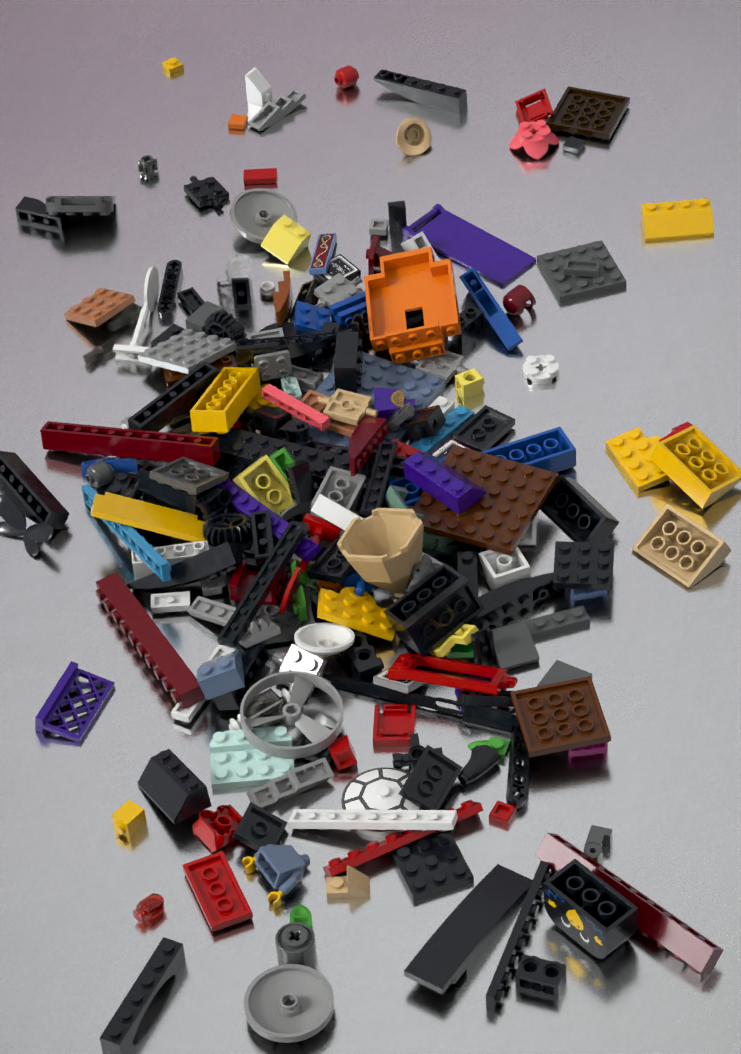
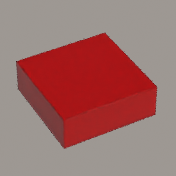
M497 800L489 814V820L509 826L517 812V807Z

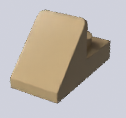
M347 865V876L326 877L327 899L370 897V877Z

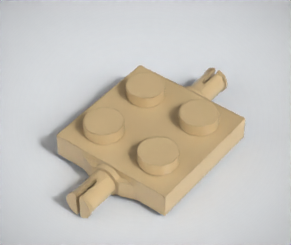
M337 389L335 394L329 398L321 395L317 398V403L327 405L323 414L336 421L358 426L364 416L376 417L378 415V410L369 408L372 403V397Z

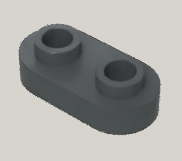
M406 403L387 419L389 432H395L403 421H408L414 416L415 413L413 411L415 408L410 403Z

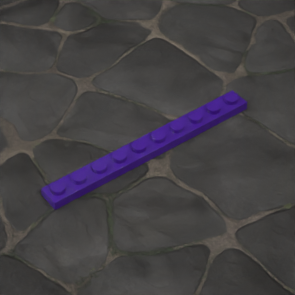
M230 479L214 486V488L230 490L232 500L229 505L244 515L251 517V512L270 510ZM270 510L272 535L275 540L279 541L289 523ZM305 536L294 554L307 563L321 552L319 545Z

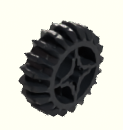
M219 310L215 313L213 312L205 321L204 328L206 330L204 332L207 335L230 338L231 341L247 340V334L244 332L245 328L241 326L237 318H234L231 313L228 314L227 311ZM235 351L228 354L236 355Z
M222 513V515H215V517L209 518L203 524V537L208 542V545H213L214 547L226 542L243 544V542H248V540L253 538L251 517L243 513Z

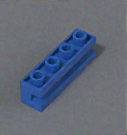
M365 291L330 305L331 320L334 323H341L342 330L351 327V321L355 314H362L363 320H368Z

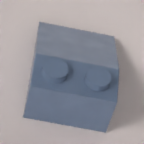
M240 650L202 663L197 669V681L206 700L245 687Z

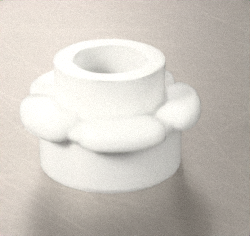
M266 281L260 285L259 292L265 297H271L273 292H276V287H274L273 282Z

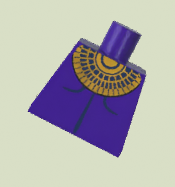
M374 388V408L378 410L377 418L388 419L406 403H410L415 408V399L404 400V391L402 389Z

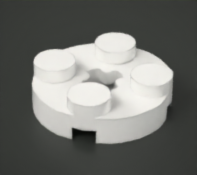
M553 355L528 356L523 364L524 378L532 380L534 384H548L559 375V364Z

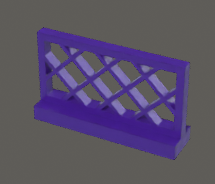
M71 661L35 717V730L41 733L47 730L80 743L114 688L115 682L78 668V663ZM79 677L88 679L89 682L79 685L77 680ZM104 685L107 688L97 692L95 686ZM91 687L94 693L84 695L82 689ZM70 692H79V697L70 699ZM96 698L98 703L89 706L86 700ZM83 701L85 707L74 708V703ZM70 706L71 711L61 713L60 707ZM88 712V718L79 719L77 714ZM74 715L76 721L66 724L64 718ZM60 719L62 722V725L54 726L50 724L52 721ZM79 726L80 732L78 735L69 731V728Z

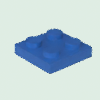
M297 301L295 304L294 329L302 332L321 331L324 322L330 323V309Z

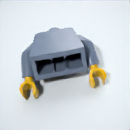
M268 844L260 846L259 851L254 854L253 858L250 856L244 857L242 864L247 874L253 873L257 866L274 890L279 889L278 892L273 891L268 894L269 903L277 899L273 902V907L276 909L282 904L281 897L283 895L286 896L303 878L305 867L310 865V858L307 854L299 855L291 845Z

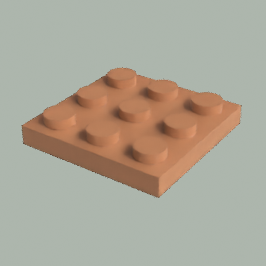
M100 288L92 296L84 298L78 305L70 307L69 311L64 313V316L69 321L98 327L136 300L134 295Z

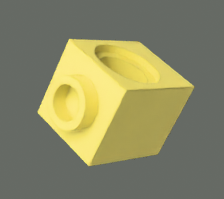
M474 368L455 375V389L463 399L483 392L484 378Z

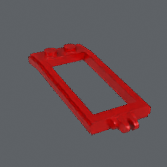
M400 654L388 669L389 680H412L498 695L505 688H514L518 682L516 677L508 676V669L427 655L422 657L420 654ZM417 666H424L493 679L491 682L416 670L415 668Z

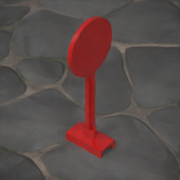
M306 513L303 522L307 523L310 527L307 534L312 535L311 540L317 545L322 540L332 543L336 537H339L342 530L333 523ZM301 560L299 566L296 567L280 607L281 615L286 613L299 579L305 572L310 560L307 563Z

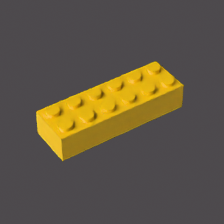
M223 367L190 410L192 432H199L201 434L209 432L225 434L229 432L261 388L259 369L254 367Z

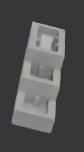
M293 87L285 96L280 94L273 103L268 101L248 122V125L261 131L275 124L306 98L305 93Z
M324 757L289 770L287 774L271 779L265 785L248 790L246 794L250 802L264 809L304 792L332 778L334 774Z

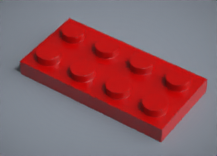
M223 851L182 865L183 871L212 932L253 918L252 910Z

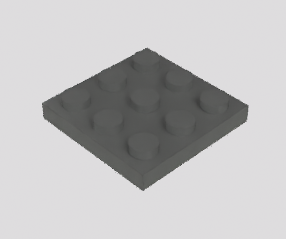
M183 456L151 470L149 478L156 480L159 484H167L174 489L187 491L190 495H198L228 480L229 472Z

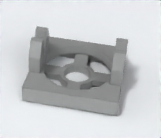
M266 616L257 619L254 617L245 632H248V634L242 636L239 643L245 648L251 647L281 633L280 627Z

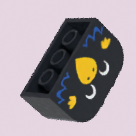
M577 859L572 860L543 882L544 906L551 920L593 956L600 959L605 958L637 933L639 908Z

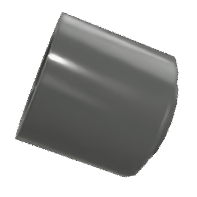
M300 922L283 925L275 936L278 964H299L314 968L317 962L315 934L311 927Z

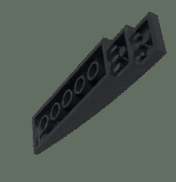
M497 864L430 937L406 967L404 976L443 995L451 983L455 984L463 973L467 974L525 898L533 880Z

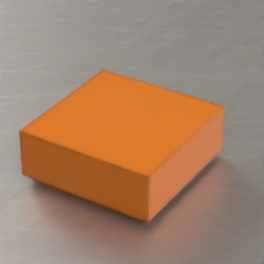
M232 114L228 122V128L244 130L248 116Z

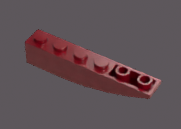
M365 416L354 429L349 441V470L351 476H355L362 469V466L367 463L370 456L377 450L379 442H383L385 437L388 436L389 425H387V418Z

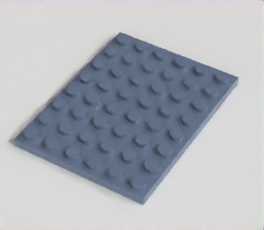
M362 352V376H359L361 377V388H358V394L372 397L370 409L375 410L374 388L402 389L404 391V400L415 399L414 411L428 408L446 386L445 379L397 363L393 364V362ZM334 368L315 392L330 397L335 394ZM296 418L292 419L294 421L304 422ZM405 421L401 423L398 430L389 432L383 442H391L393 439L403 442L408 435L404 426ZM309 424L308 431L313 441L349 447L350 437L327 429L322 432Z

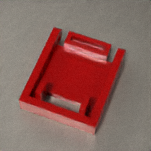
M545 88L515 101L522 122H537L538 120L548 119V115L555 116Z
M383 704V713H379V705H375L373 747H410V734H415L416 705H411V713H408V704Z

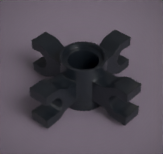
M418 733L410 734L408 754H392L393 768L401 769L405 766H409L411 770L414 768L418 761L416 758H419L425 749L419 743ZM442 747L435 748V750L443 754Z

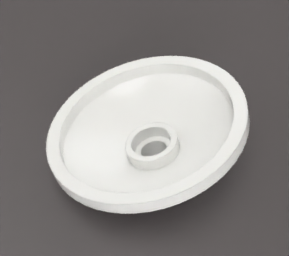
M314 623L299 628L294 634V641L302 650L325 657L347 650L354 643L355 634L350 628L339 624Z

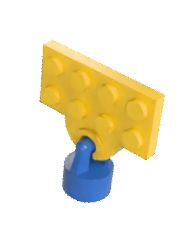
M355 569L344 580V589L341 590L340 594L333 590L320 589L317 618L385 640H393L395 630L383 612L387 608L376 605V601L369 594L372 591L373 585L365 582Z

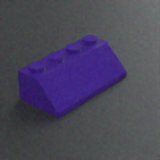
M417 451L403 461L406 479L457 514H461L486 495L484 489L431 454Z

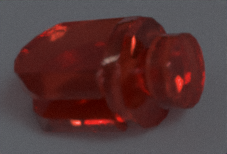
M152 893L137 904L136 909L133 911L134 918L138 922L152 920L164 912V898L159 894Z

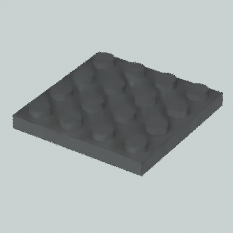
M602 240L537 256V263L560 302L626 287V279ZM566 259L600 261L599 277L564 275Z

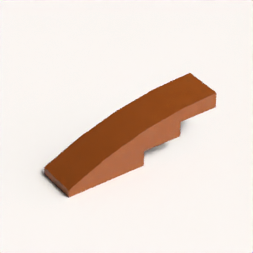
M290 270L283 271L284 281L278 282L279 292H273L278 326H282L291 306L292 286Z

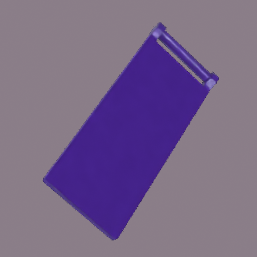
M440 204L434 205L432 210L410 226H405L402 229V233L406 237H413L423 231L434 250L469 269L474 267L478 274L502 287L536 262L535 257L452 214ZM436 214L438 215L436 218H434L432 221H430L429 223H427V224H426L425 226H423L421 229H419L418 231L414 232V230H416L417 228H419L421 225H423L425 222H427L428 220H430V219H431L432 217H434Z

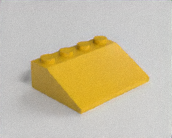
M695 425L658 442L650 457L702 509L716 502L741 481V469Z

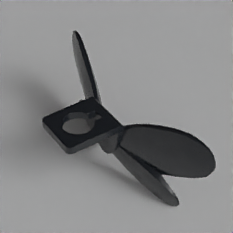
M0 495V516L5 520L0 522V534L5 536H23L26 550L30 555L36 556L39 552L38 542L49 541L53 535V527L47 523H40L34 516H23L21 510L12 499L6 495Z

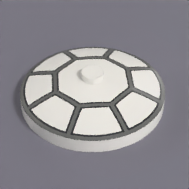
M375 768L357 775L347 784L341 799L342 810L423 809L398 794L410 773L396 768ZM355 829L360 833L373 837H386L392 833L397 832V834L405 832L402 830Z

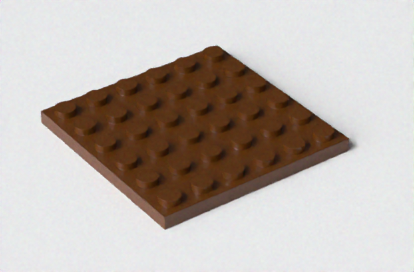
M454 445L443 463L484 489L486 495L461 514H457L424 491L413 507L415 513L423 514L422 522L424 525L423 531L511 556L556 484L558 473Z

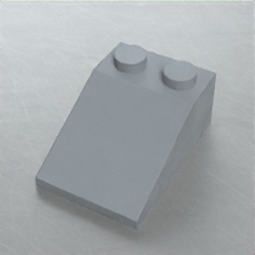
M330 466L311 502V509L319 494H323L355 513L366 476L358 473L355 476H351L350 471ZM311 511V515L324 519Z

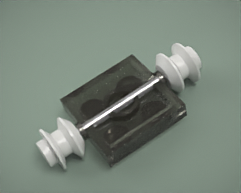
M293 684L289 685L288 691L282 689V697H279L271 688L255 696L246 708L244 719L283 715L284 705L290 702ZM240 709L238 710V719H230V730L242 729ZM283 718L253 728L277 727L284 723Z

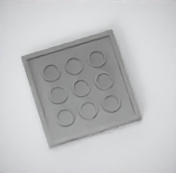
M185 329L182 333L171 336L165 342H159L157 346L144 350L143 353L138 355V360L141 363L188 374L204 361L210 364L235 351V341H231L230 338H222L217 335H207L205 332Z

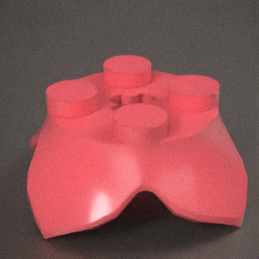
M544 120L521 122L517 133L510 141L509 148L518 150L524 147L529 156L539 160L548 151V145H557L559 139L551 132Z

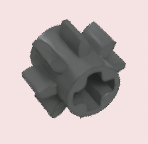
M150 155L141 157V161H138L139 172H142L145 176L153 175L155 170H158L157 159H153Z

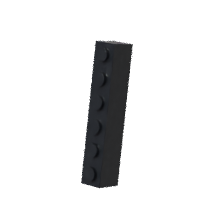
M204 361L128 419L129 429L159 432L200 399L217 377L218 369Z
M0 451V478L40 523L50 524L53 529H63L70 513L15 452Z

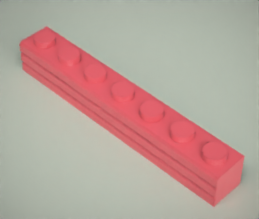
M268 384L262 389L263 399L323 432L330 426V418L327 415L288 395L276 386Z

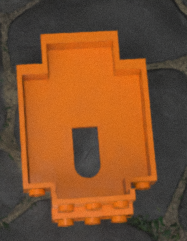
M431 246L379 257L381 273L364 276L370 341L374 352L389 349L393 364L446 354L444 337L462 334L454 269L451 259L435 261ZM423 309L424 326L407 329L406 312Z

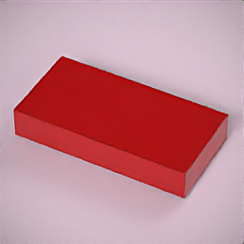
M277 168L244 170V184L277 183Z

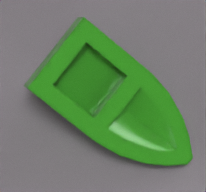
M300 585L296 594L293 595L294 603L291 604L293 615H297L299 621L302 622L308 620L304 591L302 585Z
M490 736L489 740L472 742L468 744V747L472 750L473 747L478 745L491 746L500 755V760L505 761L510 748V740Z
M298 904L290 913V923H304L312 929L311 912L304 905Z

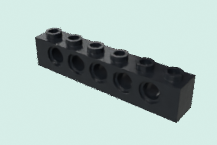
M319 593L310 596L312 611L316 617ZM317 618L320 623H333ZM351 629L355 634V641L347 650L340 652V655L358 681L371 683L373 682V677L384 669L383 661L380 657L377 658L374 647L367 643L365 633Z

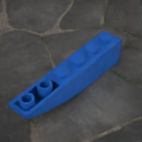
M473 267L462 274L459 278L481 311L484 312L485 317L507 350L510 351L522 343V338L475 268Z

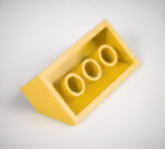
M709 198L641 204V224L645 242L714 236L712 207Z

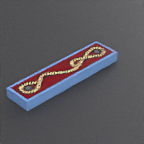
M336 233L319 234L309 266L310 275L327 274L337 240Z

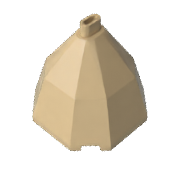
M376 508L372 510V515L361 520L358 516L352 519L337 542V546L365 582L392 592L394 597L401 598L407 593L412 580L411 573L414 565L422 557L424 525L421 519L417 518L413 509Z

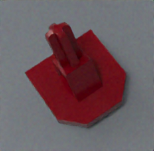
M373 235L370 249L366 250L368 275L375 274L377 267H380L379 257L393 253L380 246L379 236Z

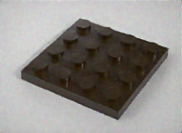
M568 86L554 109L555 116H550L547 125L555 131L609 140L630 103V97Z

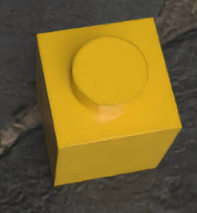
M128 800L112 814L113 828L117 833L123 834L128 838L132 837L147 823L145 810L131 800Z

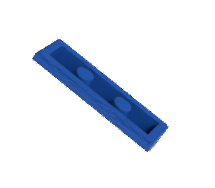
M112 457L81 462L83 479H85V474H87L88 466L100 461L109 463L114 470V475L116 471L127 473L138 471L136 458Z

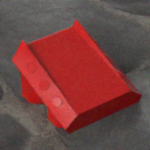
M230 804L218 806L215 812L203 810L199 814L198 821L192 824L193 833L202 840L210 849V853L236 840L232 836L242 816Z

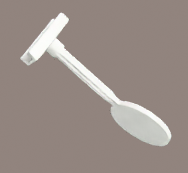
M151 266L146 273L144 306L141 309L132 342L129 345L114 344L115 361L141 363L138 360V355L149 348L140 346L139 343L148 312L154 311L158 300L159 275L156 267Z

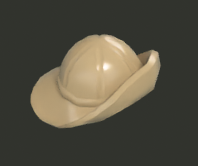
M417 117L405 118L399 125L396 134L398 148L409 156L421 155L429 148L432 135L427 123Z

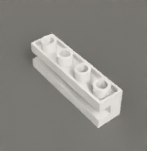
M198 541L153 548L160 552L162 557L169 561L170 565H174L209 550V545L207 541ZM131 550L135 580L154 573Z

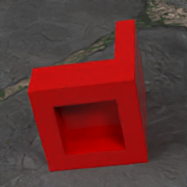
M348 735L337 738L329 746L331 756L338 771L358 763L355 750Z

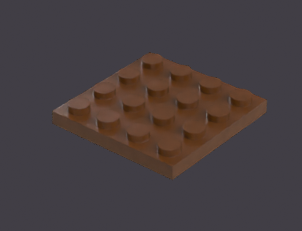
M591 676L510 692L529 758L611 741V734Z

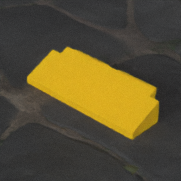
M105 492V495L95 493L90 512L93 517L191 542L205 541L202 530L205 521L197 520L198 515Z

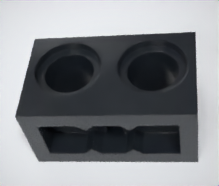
M523 954L515 973L516 989L559 999L566 981L565 964Z

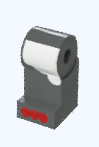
M591 825L584 846V853L602 864L604 847H611L612 829Z

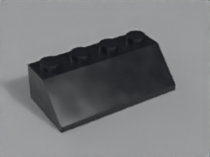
M562 474L541 506L577 542H601L609 538L619 524V521L578 482Z
M170 749L161 751L151 757L137 782L142 791L174 824L212 806L206 785Z

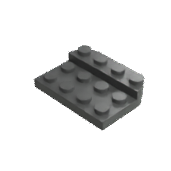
M116 196L46 197V212H49V215H59V212H66V215H76V212H82L83 215H93V212H99V215H110V212L114 211L113 204L116 203Z

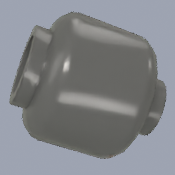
M100 461L88 466L85 478L88 484L95 488H100L111 483L114 477V470L109 463Z

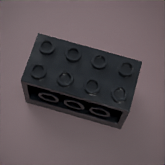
M444 563L383 612L400 640L424 657L483 611L485 607L470 581Z

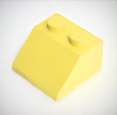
M283 215L273 224L261 243V247L288 265L308 247L311 232L286 215Z

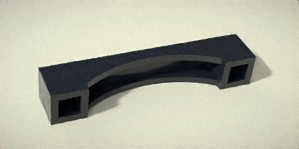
M165 937L162 938L100 1036L103 1054H127L129 1052L138 1026L152 999L172 975H177L186 960L182 943Z

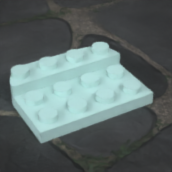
M284 726L250 728L252 733L265 742L277 746L293 747L291 735ZM242 729L216 732L210 742L212 790L265 785L269 780L285 775L289 770L294 769V759L278 758L261 752L246 739Z

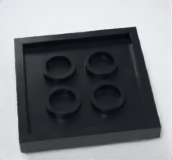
M556 541L553 588L613 590L614 543Z
M450 830L390 851V856L413 902L474 882V876Z

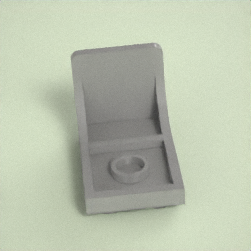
M282 328L247 334V339L281 337L284 334ZM289 350L261 354L254 357L253 365L254 368L259 369L260 381L293 375Z

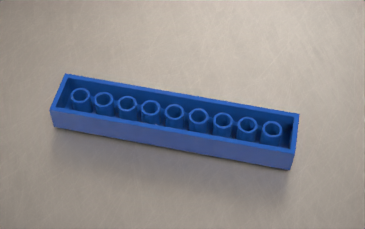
M561 427L482 451V453L552 472H559L576 466V448ZM405 476L389 481L388 488L390 485L407 489L408 495L404 499L406 505L415 506L424 490L406 479Z

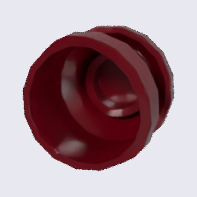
M523 285L516 286L503 297L505 310L513 316L521 315L524 312V307L531 309L536 305L533 294Z

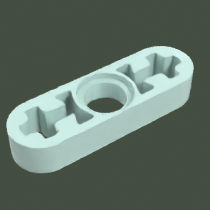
M293 376L281 378V390L297 400H301L302 393L297 378Z

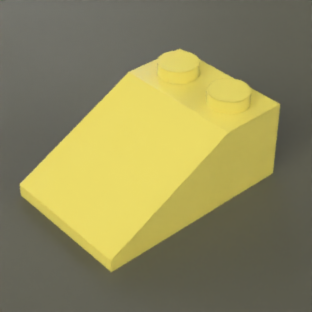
M267 455L260 457L232 479L236 485L278 516L285 509L295 504L292 501L288 482Z

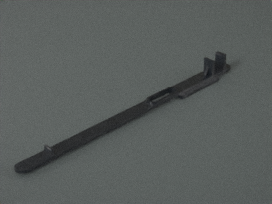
M332 673L322 674V677L330 680L335 688L440 710L449 714L462 715L463 721L512 731V727L519 724L514 708L509 712L486 706L461 705L451 699L435 698L412 692L406 694L379 685L335 676ZM436 701L461 706L464 708V711L438 706Z

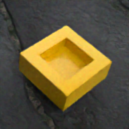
M176 57L162 62L163 68L170 75L184 70L183 63Z

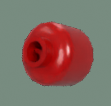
M348 65L336 70L334 81L336 85L346 89L357 84L359 74L355 68Z

